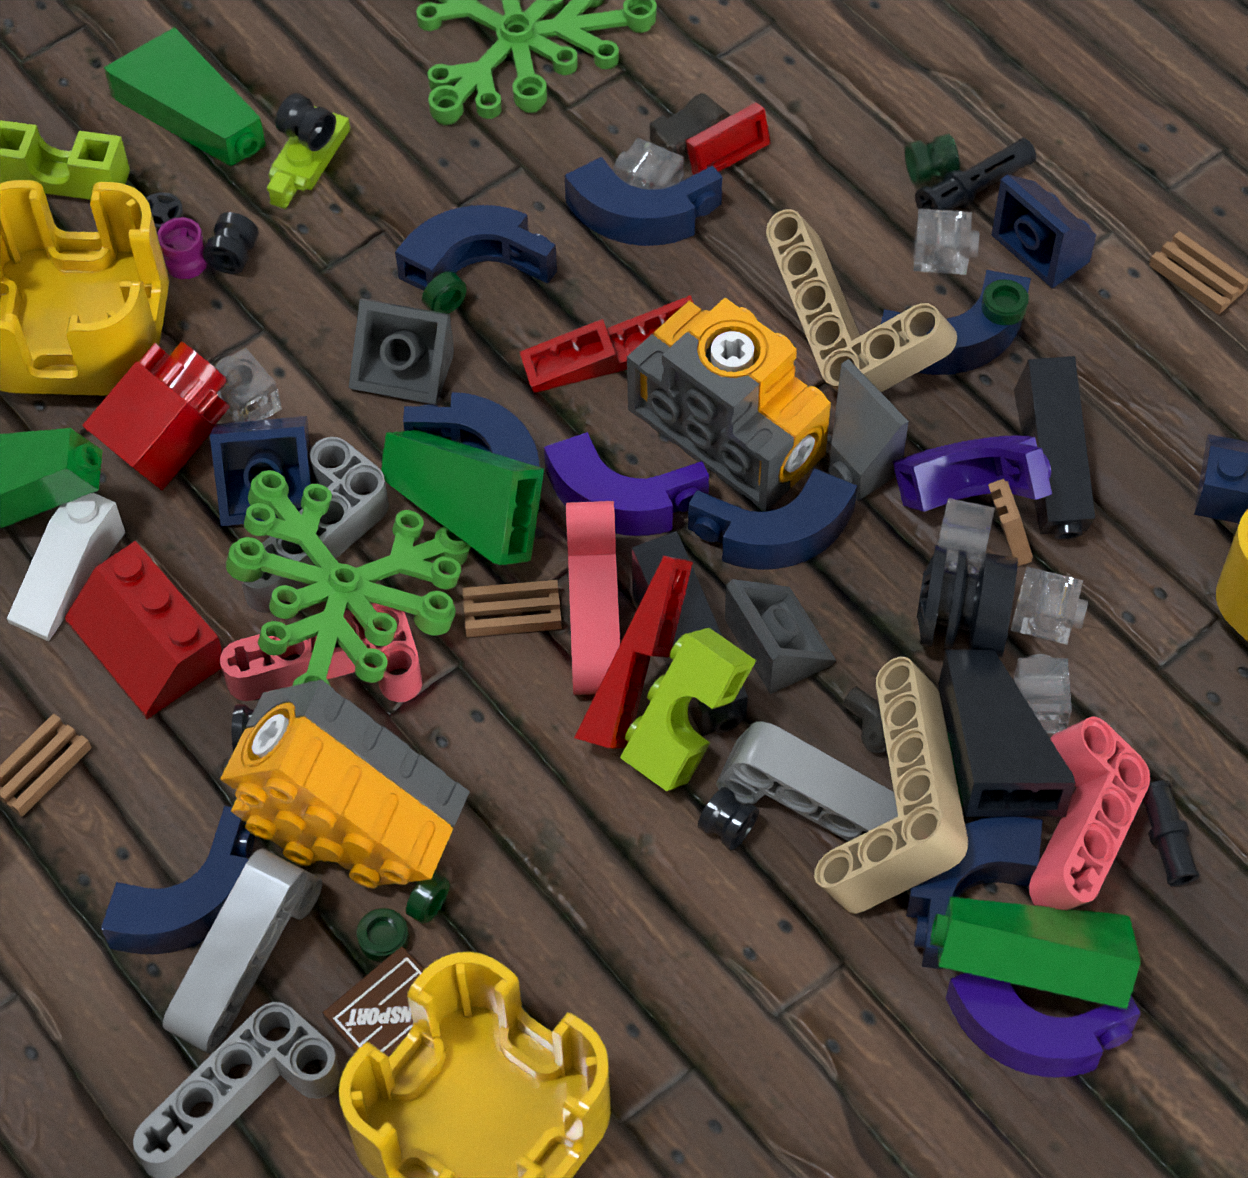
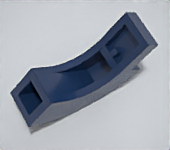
M602 157L564 175L566 204L580 221L608 239L630 245L656 246L687 239L695 235V218L708 215L718 206L722 205V176L714 166L663 189H642L627 184L614 173Z
M494 205L465 206L440 213L413 230L395 251L399 279L423 291L438 275L448 271L456 273L465 266L483 261L507 264L547 284L557 273L556 244L550 242L541 234H533L528 231L527 214Z
M986 270L982 292L976 304L961 315L946 318L956 330V346L946 357L924 368L919 373L928 375L963 373L977 369L1002 354L1017 336L1022 320L1016 324L1006 326L989 321L981 309L983 292L990 283L996 280L1008 279L1021 284L1028 293L1031 278ZM884 309L881 324L901 312ZM933 328L930 329V330L926 333V335L929 334V333L933 330Z
M452 392L451 407H438L430 404L419 407L404 406V431L419 430L540 467L538 451L527 428L513 413L496 402L477 395ZM541 495L538 512L541 510Z
M814 468L803 490L796 499L782 508L766 512L745 510L696 490L688 504V530L693 531L705 541L722 543V562L757 570H771L794 566L817 556L833 544L841 535L855 510L857 485Z
M224 806L211 850L205 863L186 881L175 886L159 889L116 882L101 926L102 933L110 949L136 954H165L192 947L205 940L244 866L248 862L254 846L255 835L245 828V821L230 812L232 807Z
M990 817L965 824L968 849L964 858L953 868L911 888L906 917L917 918L914 947L923 948L921 967L942 969L938 965L937 946L930 945V936L936 914L945 915L949 897L958 898L966 890L984 883L996 882L1029 887L1031 877L1039 863L1042 820L1025 817Z

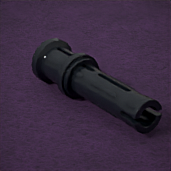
M1020 138L1012 145L987 157L964 172L960 170L950 171L945 174L943 181L933 187L924 186L918 189L915 193L916 206L927 222L934 225L944 220L946 213L957 207L965 208L971 205L977 193L1001 181L1006 175H1011L1024 166L1034 163L1036 161V151L1029 140Z

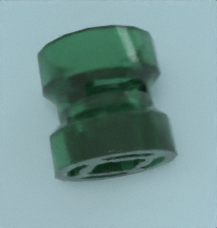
M949 133L936 136L929 143L918 140L905 144V164L909 178L914 185L928 183L934 176H940L944 179L945 174L950 171L960 170L958 149L955 140Z

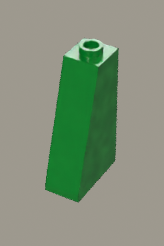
M175 27L104 67L111 96L117 102L230 167L245 158L253 156L258 150L266 146L261 118Z
M71 428L0 434V529L98 491L103 450Z
M419 430L386 432L381 471L387 484L492 563L506 565L531 561L544 468Z
M949 897L945 915L936 914L930 936V945L937 946L939 967L1127 1009L1141 963L1130 916L1116 913L1076 909L1059 910L1046 906Z

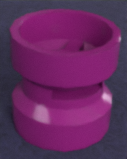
M185 217L166 221L160 227L157 235L167 272L179 279H191L200 275L208 263L203 258L202 252L205 247L203 245L202 231L198 223Z

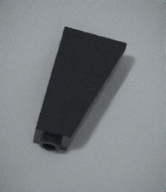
M1075 356L1028 359L1014 388L1022 436L1035 437L1037 447L1042 448L1051 466L1049 481L1052 494L1034 500L1040 534L1054 533L1056 539L1076 538L1082 536L1083 531H1087L1095 520Z
M677 531L632 547V595L637 607H639L663 556L689 560ZM693 567L691 568L673 646L682 635L710 628L722 636ZM663 657L669 669L673 660L668 657ZM742 686L734 702L714 709L693 697L689 703L688 710L701 736L715 731L717 733L728 732L736 728L743 720H746L748 695L744 686Z
M946 650L938 686L965 816L1066 817L1075 785L1074 776L994 650Z

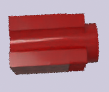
M182 341L170 355L154 343L143 357L133 364L82 426L163 491L210 435L214 425L218 423L230 408L217 394L228 379Z

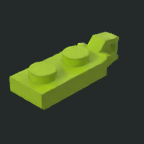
M333 113L336 116L335 131L329 142L318 151H311L301 145L298 137H290L268 174L271 181L267 186V191H269V203L271 205L286 209L298 189L302 191L313 189L350 129L349 118Z

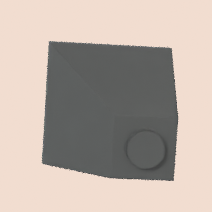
M849 359L841 363L829 473L832 476L857 485L856 500L859 501L896 477L893 461L904 457L909 421Z

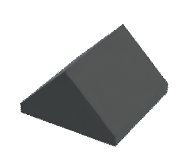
M364 298L360 299L348 388L436 405L454 355L450 314Z
M732 579L726 585L725 621L743 651L756 660L753 667L770 694L818 673L836 662L835 657L790 587Z

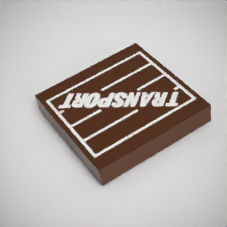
M400 947L323 1011L324 1020L355 1053L364 1043L369 1042L389 1058L406 1038L413 1026L407 994L424 969L403 947Z

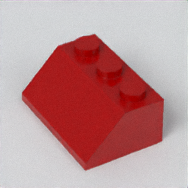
M136 541L95 567L65 616L66 623L146 719H149L221 669L220 656L223 651L218 636Z

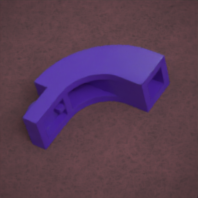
M588 432L544 446L545 471L561 502L566 506V503L614 501L615 534L647 536L672 531L673 513L677 511L687 512L688 504L696 490L709 495V474L702 461L656 477L640 479L620 475L608 468L598 456Z
M997 436L968 440L936 447L893 461L903 506L920 511H927L971 496L990 494L988 484L1001 479L1008 481L1011 492L1014 495L1037 500L1052 494L1049 481L1051 477L1049 460L1043 453L1042 448L1037 447L1035 437Z
M963 973L950 979L945 998L960 1027L979 1049L1007 1067L1041 1077H1070L1096 1070L1103 1053L1100 1045L1107 1050L1128 1041L1132 1037L1131 1032H1133L1141 1013L1132 996H1130L1127 1009L1106 1004L1074 1017H1052L1037 1012L1026 1005L1015 993L1009 982L969 973Z

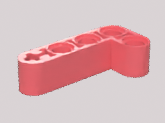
M614 501L566 503L573 695L596 694L620 646Z
M371 603L377 613L389 614L397 623L393 641L386 646H376L366 639L365 629L352 612L345 610L343 617L366 647L380 650L387 657L388 664L384 676L378 681L382 694L394 702H407L415 698L422 687V675L418 652L405 612ZM375 627L379 631L383 630V628ZM260 634L230 643L220 656V665L230 694L239 700L252 701L260 699L263 692L292 686L297 677L307 672L317 636L289 646L281 655H269L263 652L258 645ZM268 636L272 640H280L278 637ZM341 647L334 648L326 677L327 680L355 672V665ZM293 654L301 655L299 658L295 660H284L286 657ZM365 663L369 667L377 668L374 664ZM403 668L408 670L401 675L390 674L395 669Z
M1094 716L1086 718L1054 734L1050 738L1071 770L1076 789L1070 799L1066 817H1061L1031 877L1029 892L1032 902L1036 906L1070 910L1095 899L1150 784V771L1143 758L1105 721Z

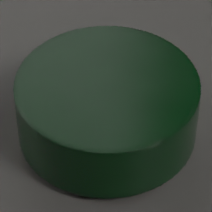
M452 271L444 272L427 285L422 294V303L429 311L449 314L463 302L467 286L456 273Z
M1008 279L996 280L990 283L983 292L982 312L989 321L1004 326L1016 324L1026 314L1029 301L1028 293L1021 284Z
M434 872L430 880L418 881L408 899L406 915L422 924L430 922L439 912L447 897L450 886L449 880Z
M379 908L367 913L360 920L357 927V940L360 950L368 959L380 963L384 962L400 947L406 950L409 944V932L407 923L402 915L388 908Z

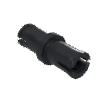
M1167 780L1155 781L1149 784L1143 798L1152 828L1148 835L1151 844L1158 847L1166 872L1167 883L1170 886L1185 885L1200 877L1186 838L1189 836L1190 831L1187 822L1180 819L1170 782Z

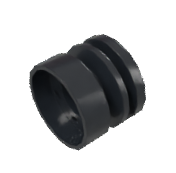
M935 545L934 554L923 573L916 617L920 632L919 646L932 647L935 626L946 628L944 650L952 649L958 631L963 630L969 631V650H994L998 657L1002 659L1012 611L1018 558L986 553L979 572L976 574L968 572L967 550L959 549L956 570L945 569L947 547Z

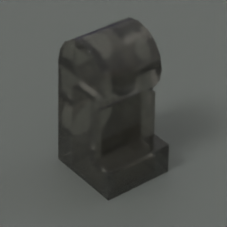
M705 93L693 97L682 110L669 119L662 115L650 123V153L672 171L678 173L690 164L686 140L730 117L731 114ZM668 146L672 147V154L667 151Z

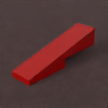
M691 295L609 328L606 327L604 320L601 319L520 351L519 353L533 392L536 393L627 370V356L651 334L654 335V332L688 301L694 303Z
M663 556L574 737L575 739L606 748H626L628 741L625 740V736L629 727L636 719L651 656L670 658L693 561Z

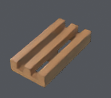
M1180 231L1173 236L1171 243L1167 241L1162 246L1160 253L1156 251L1151 256L1150 267L1218 315L1233 303L1248 286V278ZM1171 258V259H1173L1175 262H1177L1178 264H1180L1181 266H1183L1185 269H1187L1188 271H1190V274H1189L1188 272H1186L1185 270H1183V269H1182L1181 267H1179L1178 265H1176L1175 263H1173V262H1172L1171 260H1169V259ZM1204 283H1207L1208 285H1210L1211 287H1213L1215 290H1217L1218 292H1220V293L1223 294L1224 296H1223V297L1220 296L1218 293H1216L1215 291H1213L1212 289H1210V288H1209L1208 286H1206Z
M1001 479L988 484L1012 557L1018 558V566L1032 562L1031 549L1008 481Z
M558 580L462 588L466 637L562 629ZM551 610L549 614L517 616L522 615V612ZM503 614V616H514L475 620V616Z
M52 714L0 765V801L20 817H23L92 749L89 740L82 735H77L75 729L68 724L64 725L61 718L56 714ZM67 743L71 744L17 799L14 797L32 777H37L48 766L47 762Z

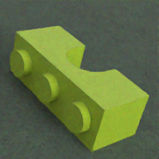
M0 120V183L13 180H31L40 183L45 194L91 200L94 184L98 182L125 184L130 168L121 136L79 131L72 151H64L47 144L40 136L37 125Z
M710 628L686 633L678 639L670 653V658L673 661L665 675L660 676L649 690L647 699L651 702L644 715L638 717L631 724L625 736L628 744L620 758L665 791L672 790L690 781L710 745V742L699 735L689 722L688 706L693 697L697 698L712 709L734 702L756 662L754 658Z

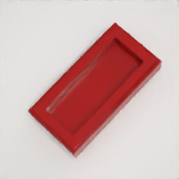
M755 102L686 140L692 174L695 175L711 166H714L720 172L771 144L765 108Z

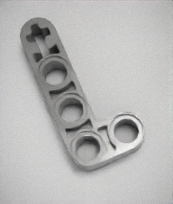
M327 437L315 443L311 449L310 458L316 484L327 487L332 494L329 509L326 514L321 516L316 534L336 559L385 516L388 511L389 502L384 474L379 467L347 441L338 437ZM364 492H372V493L367 494V495H360L361 493H364ZM330 521H339L331 525L326 524ZM271 536L262 543L267 553L315 566L305 552L296 555L291 554L294 551L303 550L299 544ZM264 572L263 576L256 581H241L247 604L255 611L264 613L271 612L269 604L275 588L287 585L298 590L306 585V583ZM280 600V602L284 604L287 602L285 600Z
M766 722L753 723L737 739L716 782L719 790L725 786L733 791L736 800L740 803L754 804L765 794L847 841L898 817L893 791L787 731Z
M264 848L254 852L244 866L165 1013L163 1028L208 1054L213 1053L228 1034L290 917L292 916L298 920L303 919L317 902L322 889L321 878Z
M279 1002L263 1005L140 1124L135 1131L133 1144L143 1167L154 1178H175L183 1173L280 1075L297 1091L308 1098L319 1099L327 1097L335 1091L341 1077L333 1046L288 1005ZM276 1027L290 1029L288 1034L281 1040L269 1041L265 1039L268 1032ZM323 1060L327 1062L326 1067L318 1074L308 1075L302 1072L304 1066L310 1061ZM248 1064L252 1066L249 1073L243 1078L230 1079L227 1077L230 1070L236 1065ZM204 1101L213 1103L212 1109L205 1116L199 1118L189 1116L190 1110L196 1104ZM180 1123L186 1134L183 1135L180 1128L177 1127L175 1129L174 1126ZM158 1144L166 1148L171 1146L165 1153L159 1149L153 1151Z

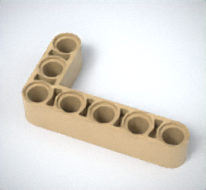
M784 209L772 216L766 228L769 244L821 375L826 383L837 393L841 363L848 359L880 392H883L943 359L952 352L957 342L956 330L938 309L929 303L915 305L860 336L817 232L798 212L792 209ZM933 328V330L926 335V333Z
M907 657L891 659L880 669L876 677V689L898 817L830 850L819 860L815 868L814 878L816 883L850 913L863 912L953 868L964 858L968 849V838L940 694L933 682Z

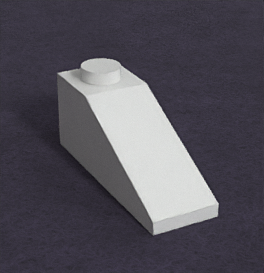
M91 493L60 505L46 527L8 614L7 620L9 624L46 641H50L64 621L65 616L95 567L109 557L125 534L116 502Z

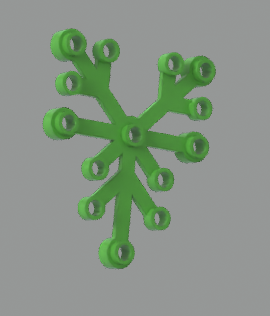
M437 0L441 4L432 2L421 4L416 10L417 23L425 31L438 29L442 24V20L470 17L496 31L498 40L478 62L451 66L437 64L428 70V82L432 90L428 98L430 114L438 123L443 125L457 122L463 114V102L477 89L478 94L475 99L477 114L485 119L497 117L502 110L501 97L495 91L492 72L511 52L513 53L517 78L513 82L514 102L524 112L534 113L539 111L547 101V85L540 75L534 74L530 50L553 61V69L556 73L570 75L578 68L577 52L571 47L560 46L545 38L558 36L594 55V63L597 67L612 69L619 62V48L617 44L608 40L603 41L586 31L628 26L634 32H646L656 22L655 0H625L621 10L586 15L582 14L588 7H599L603 4L604 0H571L565 7L564 0H536L525 12L521 11L519 0H502L504 16L478 3L477 0ZM561 11L554 19L541 21L547 13L554 14ZM602 54H611L610 56H602ZM564 59L570 60L568 62H561ZM445 77L443 80H437L436 78ZM485 103H493V105H490V106H485V105H483V104H485Z
M267 470L253 478L248 494L250 506L246 511L244 519L245 529L255 536L268 535L299 544L315 566L267 553L259 540L252 537H244L232 544L229 549L226 561L227 572L233 578L242 582L256 581L263 576L264 572L309 584V586L298 590L287 585L279 586L273 590L269 609L274 616L281 619H291L300 610L321 602L326 603L325 610L289 625L278 621H270L261 628L258 645L263 652L269 655H281L289 646L317 636L307 672L297 677L292 686L321 679L330 685L326 677L336 641L355 665V673L361 680L374 683L383 678L388 664L387 657L380 650L366 647L343 617L346 608L352 612L365 629L366 639L376 646H386L393 641L397 623L391 615L382 612L377 613L369 602L414 614L415 625L426 634L442 635L449 631L456 609L451 597L446 593L432 591L424 596H418L374 582L401 573L432 582L441 589H451L458 582L461 573L460 565L464 564L471 549L470 545L444 526L436 532L433 540L413 547L414 541L420 537L424 521L418 513L404 510L399 512L395 518L392 528L395 539L390 556L357 568L348 564L338 563L316 534L321 516L326 514L332 499L331 491L321 484L308 485L304 489L301 499V507L303 509L301 515L287 497L289 487L285 478L280 473ZM254 518H260L264 521H258ZM440 571H445V572L449 573L450 575L443 574V573L440 572ZM280 600L288 601L291 604H284ZM375 627L383 628L386 631H379ZM268 636H275L280 640H272ZM365 663L374 664L377 668L369 667Z

